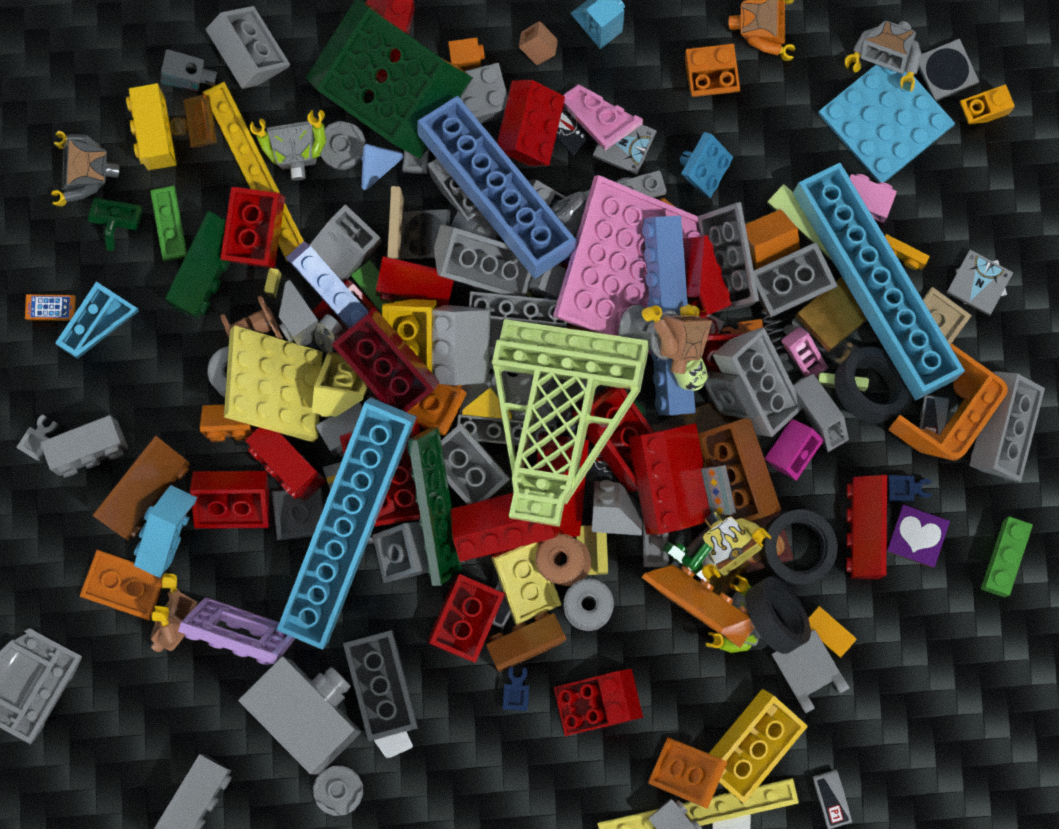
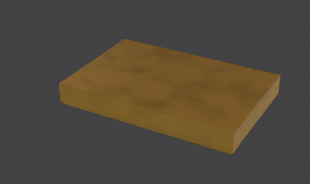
M842 277L836 281V288L816 297L795 316L828 352L867 321L866 316Z

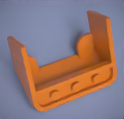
M951 343L950 347L965 370L957 380L953 381V389L964 400L945 428L938 435L930 429H919L899 415L888 430L920 453L949 460H958L967 452L1005 398L1008 388L1004 380Z

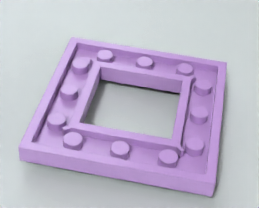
M207 597L180 623L178 632L184 633V636L188 639L207 641L214 648L221 649L224 647L233 650L235 655L241 657L251 656L264 665L275 664L295 640L294 637L277 631L280 622ZM221 620L226 622V625L231 628L250 630L252 635L261 637V639L257 640L216 626V624Z

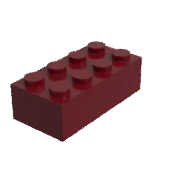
M375 307L346 329L331 344L381 402L404 412H408L434 391L439 383V380Z

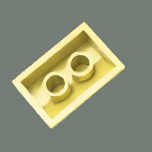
M329 351L314 386L312 413H317L324 417H337L364 398L368 386L339 353Z

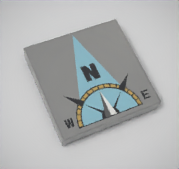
M641 125L606 151L598 144L593 157L637 176L656 135V130Z
M969 250L946 293L990 316L1013 272Z

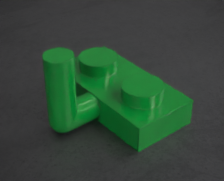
M666 542L661 550L692 571L696 577L707 581L702 574V562L712 549L710 545L704 542L695 556L690 558L687 555L689 550L677 542L673 545Z

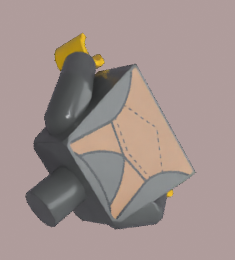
M62 131L56 133L59 138H63L61 142H54V144L58 148L63 149L61 190H65V192L53 191L51 195H60V200L52 204L64 206L66 202L84 199L96 193L105 184L106 176L118 178L119 163L106 162L107 151L102 149L100 144L88 135L69 134L66 136Z

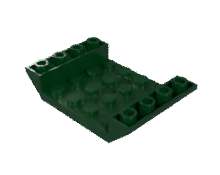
M355 0L306 79L319 92L392 144L421 159L428 147L418 136V120L456 96L461 98L473 77L455 64L447 62L377 13L378 10L364 0ZM394 49H398L401 53V58L397 62H392L390 59V53ZM384 69L387 71L388 78L385 82L380 83L377 80V74L380 70ZM367 90H372L375 95L371 103H366L364 100V94Z

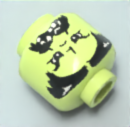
M702 358L700 360L687 361L685 374L673 372L678 385L684 390L691 391L701 389L709 376Z

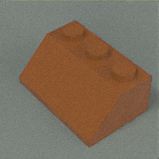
M544 612L534 617L536 622L529 625L522 622L512 627L513 632L504 636L501 632L489 638L490 643L486 644L498 672H502L567 641L554 613L549 615L548 612Z

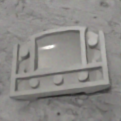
M29 628L24 631L25 635L16 640L12 639L0 651V728L32 744L44 727L45 721L69 680L71 681L82 656Z

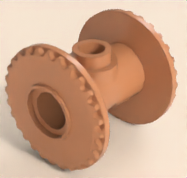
M262 296L257 297L262 310L230 325L225 314L220 316L229 339L230 329L234 325L262 334L273 329L276 337L282 339L278 324Z
M557 534L555 538L545 540L540 544L536 553V565L540 574L548 581L561 586H572L577 581L585 579L591 568V555L588 548L581 541L566 534ZM567 555V562L561 566V558Z

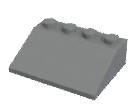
M741 202L697 216L701 236L708 235L709 240L712 242L716 261L722 270L721 275L724 284L730 293L729 298L732 305L716 312L741 309L758 302L759 298Z

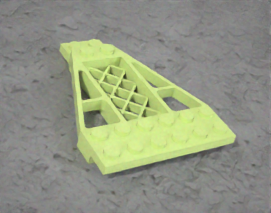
M504 319L500 340L496 342L492 365L494 367L512 470L514 494L509 513L511 519L560 527L564 504L568 503L641 390L650 346L648 340ZM502 371L534 375L528 405L506 403ZM554 378L559 387L547 395L541 386ZM558 379H565L568 381L564 384H561ZM578 381L583 391L571 399L565 389ZM599 385L631 390L613 419L590 416L595 389ZM540 391L545 396L541 400H539ZM563 391L569 401L556 409L551 399ZM584 397L580 412L575 403ZM549 402L554 411L542 419L536 409ZM573 405L578 415L566 423L560 413ZM508 410L526 412L517 456L515 455ZM535 414L540 420L536 424H534ZM558 415L564 425L551 433L546 423ZM579 421L575 436L570 427ZM590 423L608 425L580 468L588 425ZM544 426L549 435L537 443L531 433ZM568 429L574 439L561 447L555 437ZM531 439L534 443V446L528 449L529 442ZM553 439L559 449L546 457L541 447ZM574 446L570 460L565 451ZM538 450L544 459L531 467L526 457ZM563 454L568 464L556 471L550 461ZM548 464L553 473L538 470ZM567 470H569L568 475H562Z

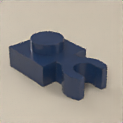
M889 475L888 501H914V494L924 499L932 496V493H924L922 485H930L932 480L923 479L918 483H914V476Z
M510 667L508 675L512 680V685L504 684L503 710L528 711L529 686L522 685V681L527 677V669L523 668L522 676L517 678L513 675V667Z

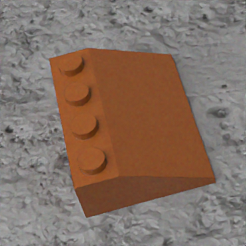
M155 436L93 516L129 541L131 537L135 539L140 534L141 525L145 521L144 516L150 506L154 507L169 486L173 485L177 479L182 480L189 471L187 466L190 463Z

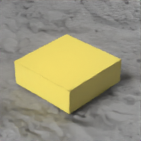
M269 269L264 289L267 296L276 298L281 279V273L278 269Z

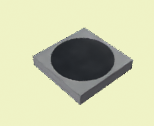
M960 39L922 54L918 68L935 101L979 83Z

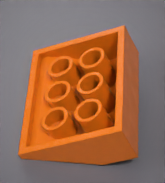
M670 565L644 573L642 578L660 593L739 648H741L755 628L746 608L741 606L737 609L731 605L734 600L722 592L719 596L712 592L714 587L703 579L700 582L693 579L695 574L684 566L679 569L675 565Z

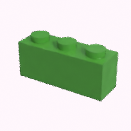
M1007 517L1003 520L981 587L982 590L1002 597L1010 595L1033 526L1032 524L1012 517Z

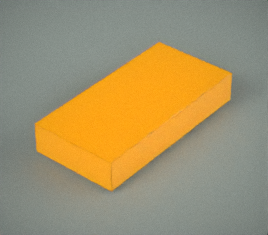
M820 606L808 618L811 631L816 630L823 644L839 658L857 640Z

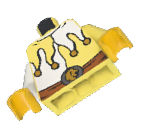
M717 512L710 514L705 519V522L711 530L703 535V539L712 549L702 562L703 576L709 583L712 575L716 574L717 578L721 577L720 573L724 576L762 550L764 545L761 542L764 538L768 537L771 539L772 537L765 529L743 518L735 520L730 516L722 520Z

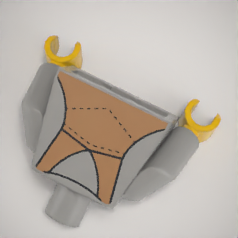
M884 21L878 27L866 30L861 34L853 49L855 51L854 54L846 57L845 65L848 69L852 62H856L853 66V71L858 72L861 68L859 61L861 56V59L904 74L906 71L907 74L901 79L900 88L902 90L903 84L910 82L912 84L910 92H912L915 88L913 76L917 74L922 57L919 43L915 41L916 33L911 30L910 24L905 21L899 22L898 25Z

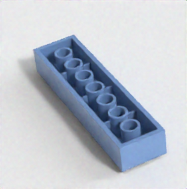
M458 96L418 120V136L534 279L571 256L575 249L576 239Z

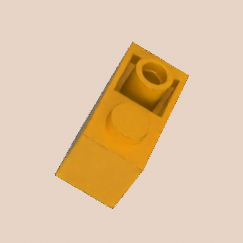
M1006 84L960 101L969 124L989 122L1010 114L1015 107Z

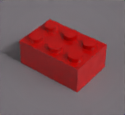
M534 80L512 81L497 144L504 153L528 166H549L565 96Z
M259 427L245 440L251 446L248 451L262 465L267 463L264 468L279 483L283 480L280 485L294 499L300 497L303 501H307L326 482L280 433Z

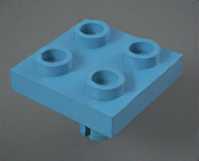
M704 132L693 153L690 151L682 153L688 156V158L684 156L680 158L681 165L685 166L681 174L703 196L711 198L726 169L730 166L733 156L712 134Z

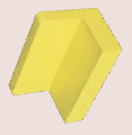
M592 525L581 526L580 536H577V540L581 541L588 548L591 555V568L588 575L608 574L607 534L592 532Z

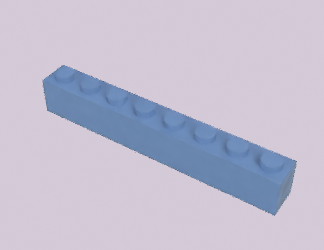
M681 216L644 218L642 233L645 237L644 258L647 263L648 307L657 305L662 309V313L671 310L680 315V307L688 305ZM651 350V357L654 361L653 382L656 388L655 407L657 415L695 413L694 391L684 390L678 385L673 372H671L673 359H659L654 354V351Z

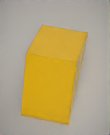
M490 387L466 406L462 411V415L502 419L499 396ZM508 410L509 419L512 420L513 413Z

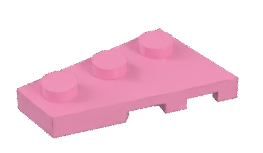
M579 84L563 95L565 96L563 106L605 151L643 124L642 118L636 115L633 117L624 112V109L620 106L609 104L603 100V97Z

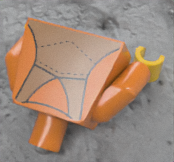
M746 0L741 3V15L729 16L730 30L741 29V35L751 46L769 54H780L781 58L785 61H790L794 58L786 54V49L795 50L794 45L781 46V44H785V4H791L794 0Z

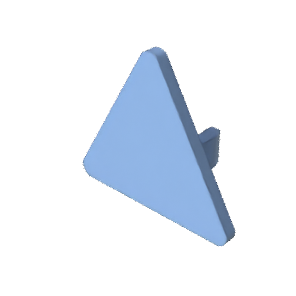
M366 144L363 147V156L361 157L363 162L361 187L367 190L401 161L404 155L401 152Z

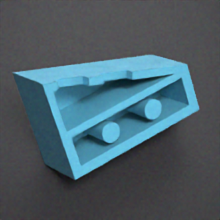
M586 0L573 10L571 15L601 49L622 33L625 11L623 8H625L622 0Z
M96 282L55 344L78 359L139 312L138 308Z
M170 485L156 505L148 508L144 516V520H147L139 534L142 540L134 551V555L137 556L134 566L159 578L163 576L171 565L180 543L181 537L179 535L182 525L186 526L189 517L185 515L195 504L197 497Z

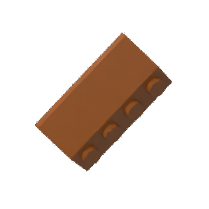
M744 418L698 434L706 467L726 465L736 513L725 515V519L732 516L735 520L743 518L753 521L781 511L751 419Z

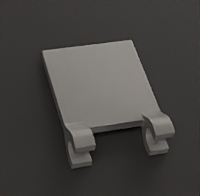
M816 630L811 631V637L807 643L792 652L782 654L776 651L772 654L805 713L815 708L808 695L833 681L839 693L849 689L848 684L836 667Z

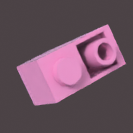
M851 174L849 178L874 220L884 223L897 191L893 190V187L887 183L879 182L877 184L869 181L870 178L863 174Z

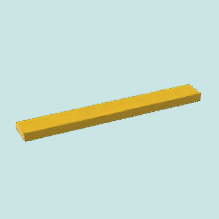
M225 82L204 91L203 94L250 188L280 193ZM284 204L278 245L286 259L303 242V239L286 204Z

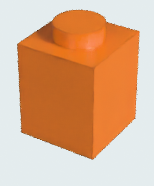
M477 38L449 41L452 64H455L462 70L481 67L480 60L485 59L483 45H478Z

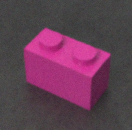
M791 419L774 446L769 450L765 460L775 470L797 481L824 440L814 429Z

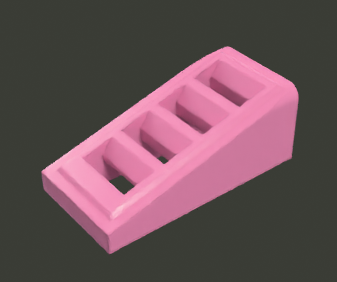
M798 327L781 340L804 377L812 374L817 377L828 369L811 336L803 328ZM816 361L818 362V363H817L816 365H814L812 368H810L809 370H807V368H808L810 365H812L814 362H816Z

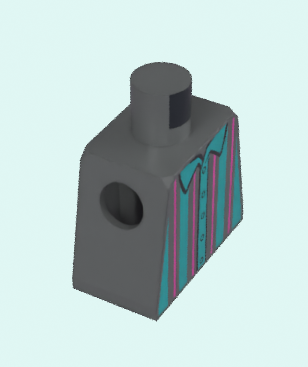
M166 49L160 84L199 90L200 83L214 86L217 72L203 69V59Z

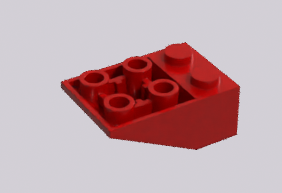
M708 235L683 238L687 303L699 309L698 316L710 315L732 305L729 298V290L724 284L721 275L722 270L716 261L713 252L714 247Z
M632 669L554 687L565 736L643 718Z

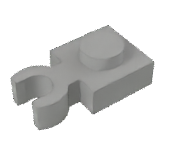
M41 415L38 418L36 430L29 427L16 447L40 461L44 454L40 442L49 439L47 438L48 433L54 432L58 426L53 421L49 427H44V421L47 419L45 415Z

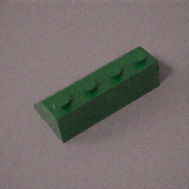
M210 211L207 212L165 298L172 308L198 320L201 314L205 315L210 306L208 300L212 293L215 294L221 282L218 279L222 271L226 272L230 265V261L221 260L226 221Z

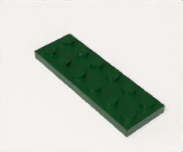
M430 427L408 440V454L411 457L412 479L415 481L417 492L416 503L419 505L421 516L420 527L423 530L425 540L424 551L427 554L429 564L428 575L431 577L432 586H441L462 571V567L453 541L452 505L439 427Z

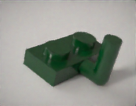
M94 198L88 219L89 222L106 225L104 236L107 251L115 250L114 232L116 227L137 230L142 215V206Z

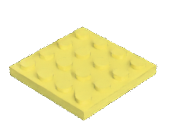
M234 325L230 329L224 417L310 442L316 441L318 439L316 425L319 424V414L312 413L314 386L322 368L323 352L302 345L298 346L292 342Z

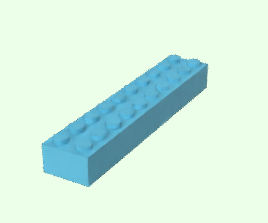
M841 163L799 182L793 192L794 197L915 401L957 380L965 371Z
M371 397L364 403L277 631L322 650L329 642L412 431L416 416Z

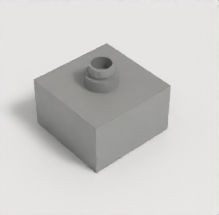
M282 656L238 700L310 774H320L362 732L337 706L345 698L342 694L346 693L351 686L332 667L324 675L319 673L311 680L292 660Z

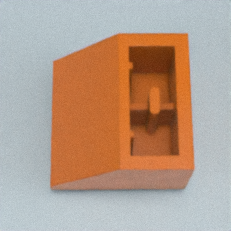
M734 44L686 49L684 58L687 81L692 97L740 92Z
M205 405L202 407L200 432L206 438H210L211 442L225 441V437H235L236 441H245L255 432V426L225 418V405Z

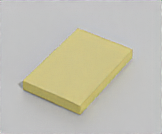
M540 542L505 550L491 556L514 623L517 625L561 606L554 583L545 579L540 574L536 565V553Z

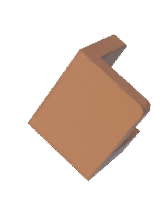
M539 21L521 32L519 48L536 65H539L556 55L557 39Z

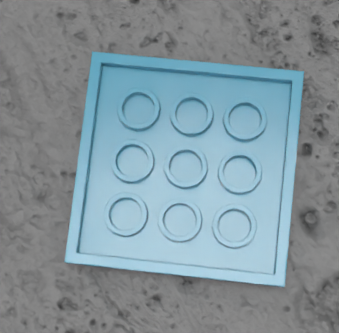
M876 64L823 107L818 114L878 183H885L952 128L955 123L914 76V90L910 92L912 85L910 82H905L901 90L900 82L907 72L905 71L904 74Z

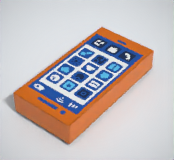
M26 295V320L70 321L76 313L75 295Z

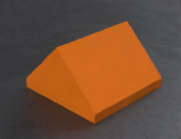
M781 209L745 224L751 260L755 270L800 250L798 228Z

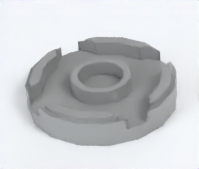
M343 121L329 124L325 128L326 144L321 152V159L334 169L346 170L355 167L361 161L363 147L366 145L362 131L356 125Z
M332 766L323 770L316 778L313 786L315 801L318 807L325 813L333 816L346 815L354 811L360 804L363 797V783L359 775L352 769L345 766Z

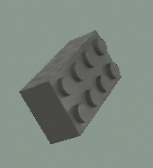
M391 630L343 643L368 741L371 742L419 729L394 632Z

